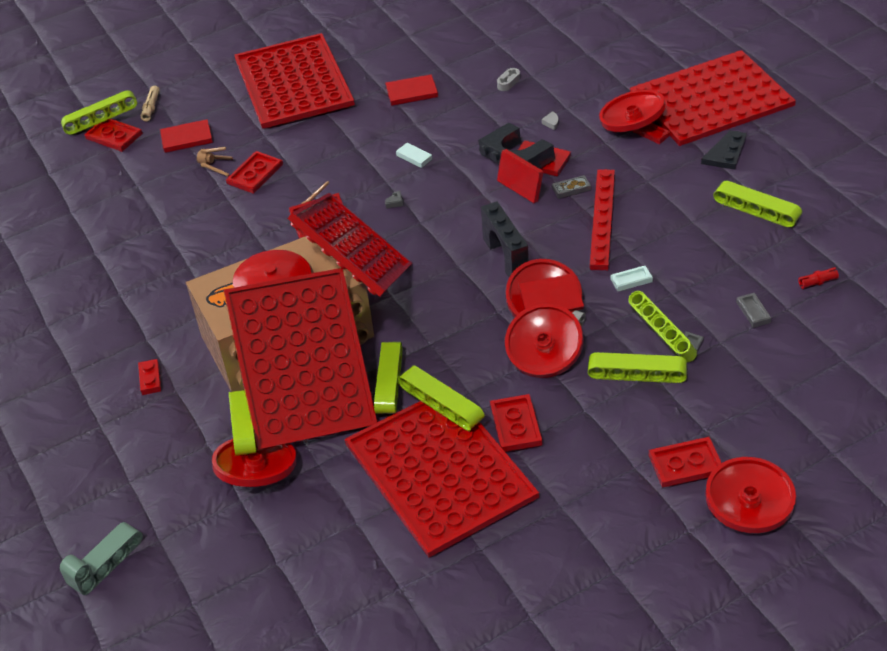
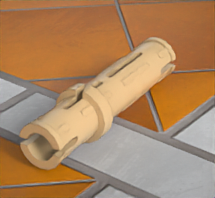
M151 86L146 102L142 106L143 111L140 116L143 121H149L151 114L155 111V103L160 93V88L157 86Z

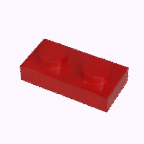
M153 359L139 362L141 394L147 395L161 392L158 360Z

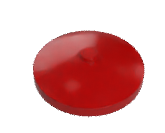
M636 90L622 94L609 101L601 109L599 114L601 124L605 129L613 132H627L651 124L663 114L666 108L665 99L660 92L654 90Z
M287 250L264 251L249 257L239 265L233 276V287L311 274V268L307 260L295 252Z
M535 259L520 265L511 274L506 285V303L511 314L516 317L525 310L519 284L574 272L566 265L551 259ZM575 274V277H576V280H577V284H578V287H579V290H580V294H581V297H582L581 284H580V281H579L578 277H577L576 274Z
M548 303L537 304L520 312L508 326L505 335V349L511 363L523 374L535 378H549L568 370L580 356L584 342L583 331L575 315L560 305Z
M230 439L221 444L212 455V468L215 475L226 483L242 487H258L278 482L287 477L296 466V451L290 443L257 450L256 447V453L235 456L233 439Z
M737 457L727 460L711 472L706 484V502L712 514L724 525L740 532L764 533L774 530L783 525L790 518L794 510L796 491L792 480L780 467L761 458Z

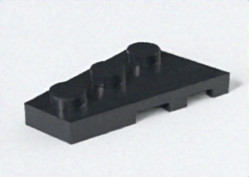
M730 130L701 158V164L735 170L746 141L747 133Z

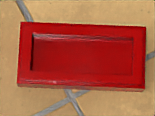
M653 123L633 130L634 133L659 145L670 136V131Z

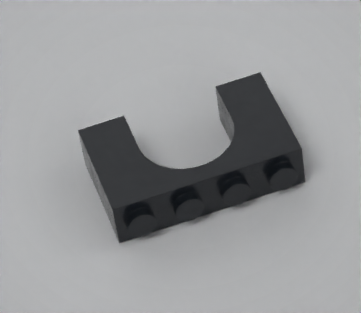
M508 122L479 139L480 154L500 164L502 150H509L522 142L520 128ZM543 139L522 150H509L539 169L555 160L554 145Z
M498 201L481 206L483 240L490 250L502 246L505 273L510 277L515 269L529 261L528 244Z

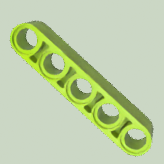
M129 90L123 91L66 115L61 120L63 130L66 134H75L132 110L137 105L136 97ZM127 98H132L130 102H125ZM117 104L116 108H110L111 105ZM99 110L103 111L101 114H95ZM82 117H88L85 121L81 120ZM68 123H73L71 127L66 126Z
M723 181L713 194L714 199L720 204L785 227H793L802 215V209L794 203L730 181Z
M634 291L631 293L628 300L638 315L677 356L685 358L687 362L693 361L697 356V350L689 339L643 292Z
M402 342L381 343L374 399L375 414L396 413L399 392L398 378L400 377L402 364Z
M597 352L589 356L588 375L593 379L682 383L687 378V360L680 356Z
M412 366L398 378V383L405 391L467 431H470L485 416L483 410L478 405L417 366Z
M245 391L228 392L235 456L256 453L254 431Z

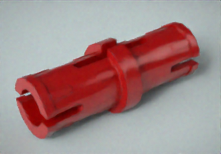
M835 267L824 271L818 270L814 271L811 275L799 277L798 283L801 289L813 285L820 286L824 282L838 279L839 274Z

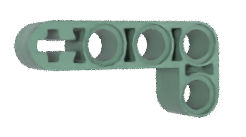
M122 522L82 560L72 554L66 556L60 564V571L65 582L82 595L89 594L141 543L142 533L128 523Z

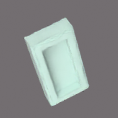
M409 143L404 144L396 151V156L420 168L432 160V154Z
M641 266L612 274L611 281L618 292L653 282V277L646 266Z

